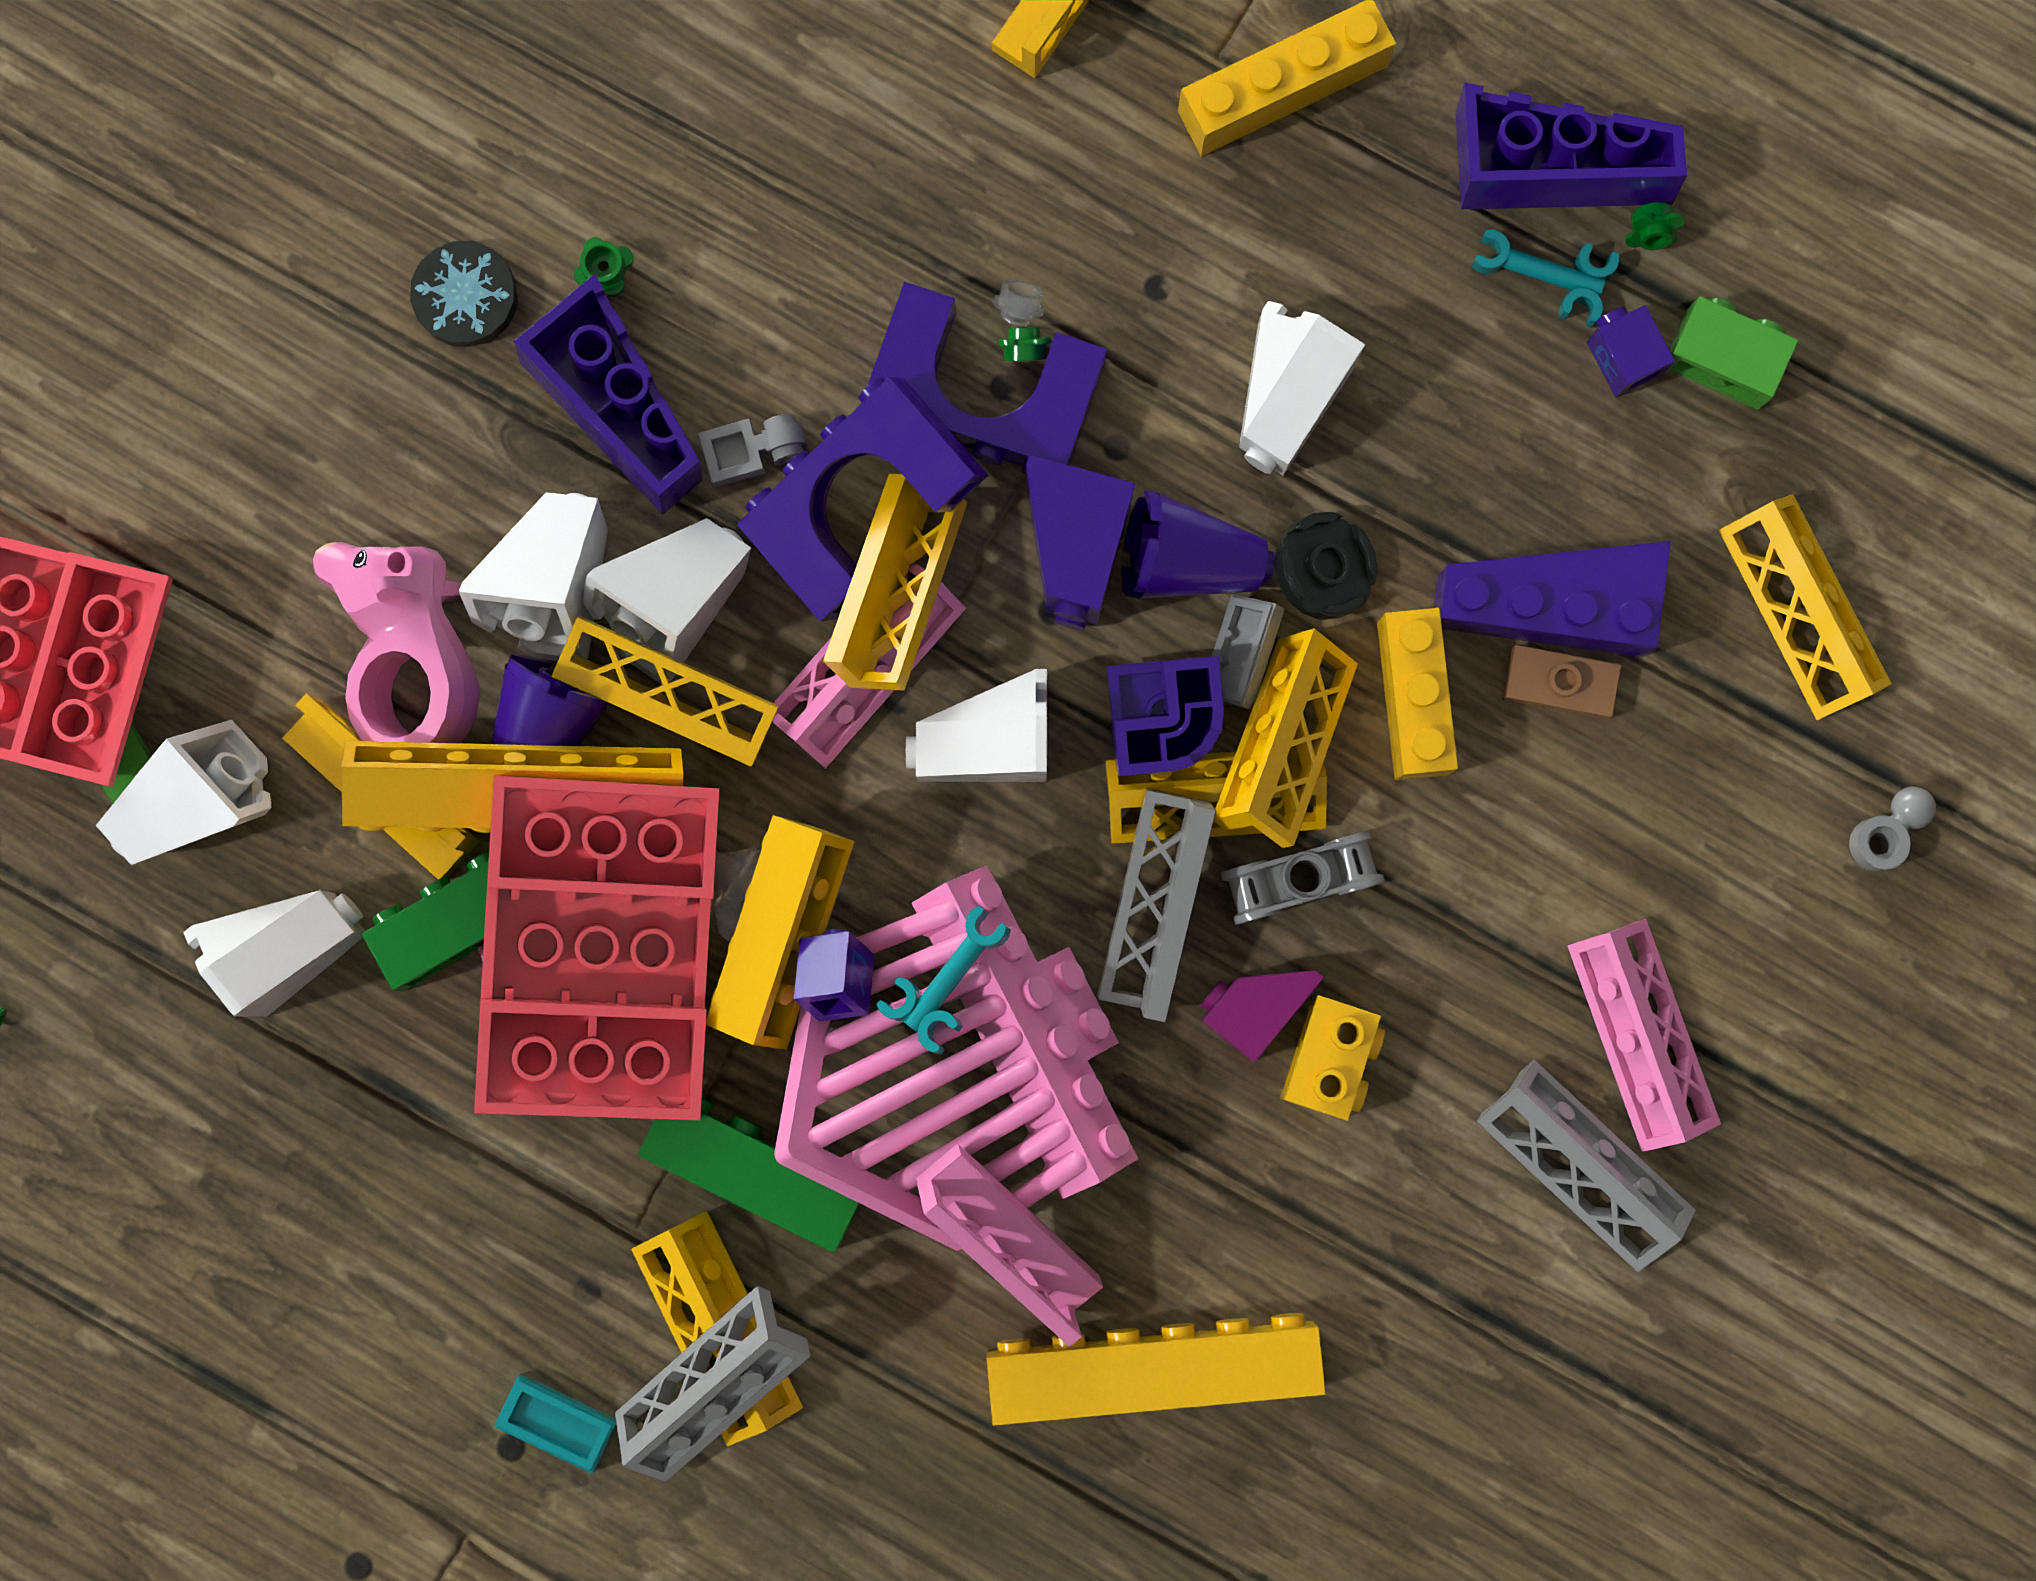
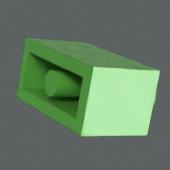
M1699 296L1686 310L1669 350L1675 362L1668 370L1759 410L1773 398L1798 340L1786 335V330L1773 321L1767 319L1753 320L1737 313L1736 307L1724 299L1717 297H1708L1706 299Z

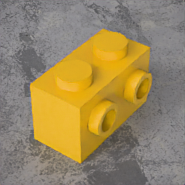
M1313 995L1280 1099L1348 1121L1351 1111L1359 1113L1369 1085L1368 1081L1361 1079L1367 1059L1374 1061L1377 1059L1385 1036V1030L1378 1028L1381 1016L1320 995Z

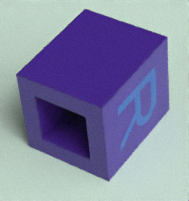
M1646 305L1632 312H1628L1626 307L1622 306L1607 313L1596 321L1599 328L1596 329L1586 342L1615 398L1663 375L1675 362Z
M832 929L823 932L821 936L801 938L799 942L794 1000L820 1022L869 1015L874 954L850 931Z

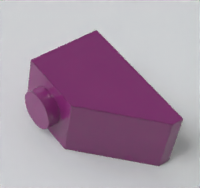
M1314 970L1235 978L1229 985L1220 980L1200 1004L1207 1010L1200 1021L1247 1060L1255 1063L1324 977Z

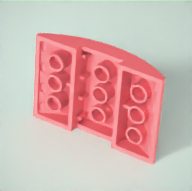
M0 537L1 759L113 787L172 585V577L73 552L65 553Z
M494 776L474 1113L700 1120L707 1009H705L710 908L714 892L719 788Z

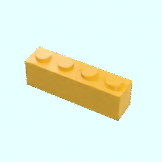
M1365 0L1182 88L1178 113L1202 157L1387 68L1396 42L1374 0Z
M775 815L772 816L768 831L762 841V850L751 884L746 890L745 902L734 936L731 938L728 946V954L717 988L711 998V1006L706 1019L707 1026L751 1045L787 1050L801 1005L794 1000L799 942L801 938L821 936L826 931L855 841L802 822Z

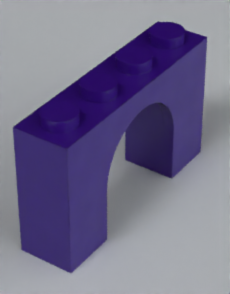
M904 282L868 385L880 377H883L885 380L888 377L905 379L964 447L973 449L971 455L983 462L1001 465L1002 461L1006 460L1023 466L1022 473L1025 475L1029 454L1070 465L1106 363L1107 349L1056 332L1039 383L1032 396L1021 407L1006 415L992 418L973 416L952 405L944 396L937 383L938 365L957 313L955 298Z
M880 377L869 384L858 397L861 404L848 417L843 414L831 421L820 434L823 441L810 454L804 451L794 457L782 471L786 477L773 490L768 487L756 494L745 506L748 514L737 524L820 622L834 620L839 617L857 563L834 537L826 513L827 496L830 486L843 467L862 456L875 455L893 464L935 512H951L989 476L905 379L888 377L885 380L883 377Z

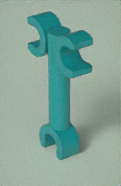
M1494 229L1485 230L1480 242L1494 247L1497 257L1488 259L1477 255L1472 264L1474 270L1482 274H1493L1504 268L1570 290L1561 302L1559 308L1560 318L1566 319L1574 303H1583L1589 310L1585 326L1591 328L1601 317L1603 303L1600 295L1604 288L1605 280L1617 269L1619 253L1612 252L1605 263V267L1596 268L1589 261L1592 244L1586 243L1577 254L1575 260L1576 269L1510 248L1507 237L1500 231Z
M981 906L972 909L968 914L965 922L967 937L922 995L914 983L905 978L897 977L894 982L905 991V1004L900 1008L894 1009L882 1000L877 1003L879 1011L884 1016L892 1020L903 1021L918 1033L921 1045L932 1053L941 1055L945 1051L933 1038V1030L938 1024L946 1023L958 1032L963 1027L958 1018L949 1012L939 1010V1008L986 948L994 949L1002 946L1010 936L1011 929L1003 923L991 935L983 936L981 934L980 925L989 914Z

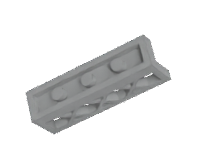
M1146 788L1097 995L1098 1000L1140 1008L1144 1018L1165 1022L1216 811L1210 801ZM1155 804L1185 809L1181 830L1161 842L1151 827ZM1149 834L1156 846L1144 852ZM1177 843L1174 860H1172L1166 849ZM1161 853L1171 868L1169 881L1148 894L1138 878L1142 864ZM1137 887L1143 898L1132 904ZM1165 895L1162 911L1160 912L1154 901ZM1149 905L1159 921L1157 932L1136 946L1126 930L1128 919ZM1125 939L1131 950L1120 956L1123 940ZM1153 947L1148 964L1142 953ZM1137 958L1146 972L1142 994L1112 988L1116 970Z
M1535 1060L1523 1068L1510 1089L1479 1116L1477 1122L1637 1272H1640L1683 1239L1696 1210ZM1513 1106L1529 1121L1530 1133L1513 1131L1499 1116ZM1543 1149L1561 1151L1570 1160L1571 1171L1555 1169L1549 1165L1543 1158ZM1583 1186L1599 1188L1611 1198V1208L1593 1206L1584 1197ZM1624 1225L1642 1227L1655 1241L1641 1251L1624 1235Z
M759 1286L755 1287L615 1412L623 1467L666 1482L810 1357L807 1338L777 1326L769 1290ZM755 1315L757 1328L742 1341L748 1321ZM721 1345L714 1366L706 1372L713 1351ZM685 1377L678 1398L670 1404L677 1383ZM649 1409L643 1428L638 1432L636 1419Z

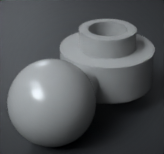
M1916 786L1906 787L1897 792L1893 797L1891 816H1876L1857 824L1849 840L1850 852L1857 864L1873 872L1885 871L1901 865L1906 860L1911 846L1907 830L1923 828L1935 816L1936 803L1933 796L1923 788ZM1872 836L1877 837L1881 842L1879 854L1874 853L1870 848L1869 841Z

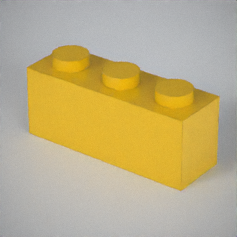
M1438 607L1385 613L1377 622L1394 780L1448 776L1458 770L1440 609Z

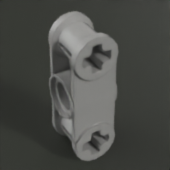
M1370 830L1324 843V846L1271 861L1262 860L1221 872L1222 881L1229 882L1237 914L1233 917L1235 925L1282 912V909L1331 895L1339 894L1340 896L1385 883L1383 874H1377L1368 845V842L1372 839ZM1302 863L1308 865L1313 870L1316 881L1310 892L1298 891L1292 885L1290 872L1295 864Z

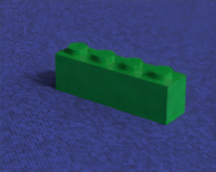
M489 851L471 860L466 865L470 872L451 882L449 877H443L421 889L419 893L422 899L404 909L402 904H396L378 913L372 918L375 926L361 933L392 991H407L478 950V947L484 945Z
M704 1097L701 1099L700 1120H654L637 1156L832 1253L839 1249L860 1203L779 1164L775 1158L776 1144L759 1136L763 1127L737 1114H733L731 1120L728 1121L712 1113L711 1110L714 1103Z

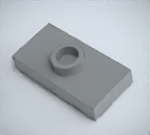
M1231 594L1212 656H1219L1223 704L1252 711L1285 608L1275 603Z

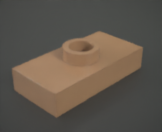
M1514 645L1511 648L1502 700L1608 720L1613 715L1621 665Z

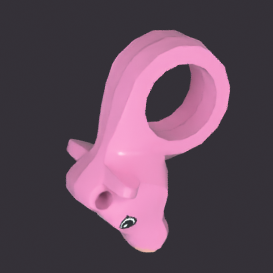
M331 542L316 550L313 558V570L316 578L321 584L331 588L338 595L343 608L359 630L368 636L348 674L345 697L349 720L362 741L462 742L467 737L476 719L480 691L479 682L472 663L442 608L443 605L461 599L459 593L461 583L445 580L446 562L438 551L426 547H357L344 542ZM411 657L421 664L428 676L431 690L429 710L422 724L412 733L403 728L397 719L391 699L393 681L400 667Z

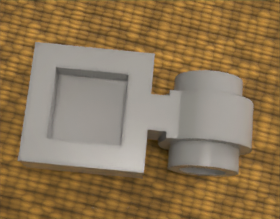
M781 414L763 422L765 430H762L761 434L755 435L753 424L749 418L698 433L714 487H721L765 474L762 455L772 457L775 465H787L794 457L804 452L803 449L807 446L802 424L795 422L793 414Z

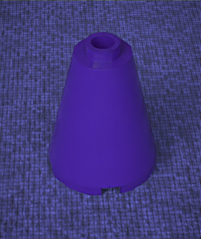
M1146 490L1144 491L1145 497H1138L1129 519L1123 548L1130 550V562L1132 564V567H1121L1122 590L1126 597L1142 599L1256 592L1262 582L1268 583L1274 570L1275 554L1273 551H1268L1266 539L1158 492Z
M511 654L504 668L491 744L579 746L605 711L608 702L551 677L554 671L550 669L552 663L527 655Z

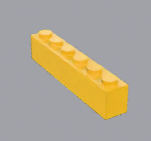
M345 741L341 765L342 826H358L360 829L367 831H378L387 827H415L424 832L439 831L443 828H471L477 832L490 833L494 776L683 786L681 748Z
M1286 1313L1271 1316V1325L1250 1327L1248 1318H1232L1216 1321L1217 1330L1195 1332L1193 1323H1178L1162 1326V1335L1140 1337L1138 1328H1124L1107 1331V1340L1085 1342V1334L1081 1333L1082 1337L1070 1347L1057 1335L1052 1337V1345L1030 1347V1339L1028 1338L998 1341V1350L988 1351L986 1358L992 1425L1325 1395L1319 1327L1313 1321L1304 1322L1303 1313Z

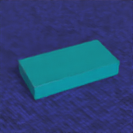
M523 1374L517 1376L494 1425L495 1428L591 1474L596 1471L617 1426L615 1418Z

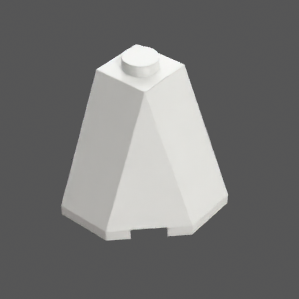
M1268 301L1262 310L1257 328L1239 448L1246 452L1244 458L1258 470L1267 474H1271L1275 470L1284 476L1351 375L1365 344L1318 314L1304 311L1301 317L1294 319L1284 316L1288 311L1284 305Z
M546 492L462 582L459 593L471 622L488 632L494 631L497 626L512 636L519 638L517 648L534 658L558 661L576 618L582 616L594 622V618L583 604L586 576L593 568L603 564L608 529L598 498L587 497L579 493L565 495ZM584 632L575 653L576 655L588 659L591 635Z
M706 518L593 568L586 576L583 604L594 619H601L604 616L612 631L684 663L744 576L751 547L745 544L742 538L733 530L725 527L721 528ZM616 647L622 658L633 655ZM644 659L630 663L662 684L655 664ZM666 670L671 682L676 674Z
M1034 669L916 722V736H906V768L916 769L918 782H1046L1047 669Z
M233 720L167 738L96 824V827L110 841L113 849L133 865L264 816L271 809L270 793L263 790L262 779L268 773L267 758Z
M319 890L195 924L183 933L188 945L193 949L200 945L203 955L195 961L199 974L233 1016L268 1017L363 938L361 933L365 932V930L358 922L363 918V915L348 896L344 893L337 896L335 893Z

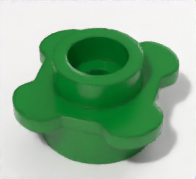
M1654 202L1645 204L1632 213V232L1625 236V243L1632 248L1641 246L1645 250L1652 251L1670 246L1678 240L1676 232L1678 228L1685 224L1684 216L1680 213H1674L1673 207L1667 203Z
M598 237L588 239L583 245L584 250L580 256V266L574 271L575 281L580 286L592 275L596 274L606 295L614 297L621 294L625 288L623 277L626 269L634 263L633 253L626 246L617 248L612 243L602 241ZM601 263L609 264V268L606 271L599 270Z
M1040 327L1008 328V338L998 339V346H1003L1004 361L1046 359V344L1051 343L1050 336L1040 337Z

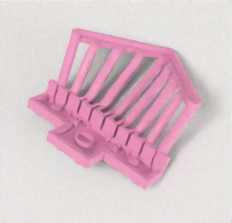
M987 865L950 880L912 902L916 914L856 937L873 954L920 935L929 937L933 944L930 947L874 970L871 995L897 985L894 982L897 977L908 980L932 969L943 968L967 937L965 922L968 914L977 906H981L989 912L986 919L980 925V932L983 936H989L994 933L1001 923L1011 929L1008 940L1002 946L994 949L986 948L943 1003L961 999L965 1009L953 1015L960 1020L963 1026L962 1029L958 1032L946 1023H941L933 1030V1038L940 1045L973 1029L977 1030L981 1041L812 1128L815 1107L928 1052V1050L921 1045L918 1033L916 1032L820 1079L824 1058L899 1025L903 1021L892 1020L884 1016L878 1009L869 1013V1015H865L828 1032L830 1020L820 1022L801 1006L775 1147V1158L779 1164L956 1251L961 1248L924 1215L920 1197L909 1191L917 1186L916 1177L957 1143L972 1155L1025 1124L1029 1132L1025 1139L983 1165V1167L1000 1182L1041 1156L1045 1163L1043 1171L1011 1192L1027 1208L1058 1189L1062 1199H1065L1104 1181L1138 1160L1127 1133L1122 1128L1100 1081L1088 1062L1089 1059L1119 1043L1107 1016L1103 1013L1070 947L1039 962L1036 961L1025 935L1020 930L1002 895L999 885L996 883ZM927 987L922 990H919L921 995L927 989ZM906 997L889 1005L894 1009L900 1008L905 1004ZM991 1060L997 1070V1073L843 1157L823 1149V1147ZM1009 1093L1013 1103L1001 1112L890 1175L886 1180L866 1170L985 1104Z

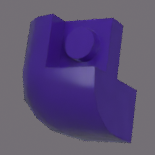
M1219 656L1106 666L1113 748L1119 776L1179 770L1195 765L1198 760L1211 751L1220 732H1222L1224 715Z

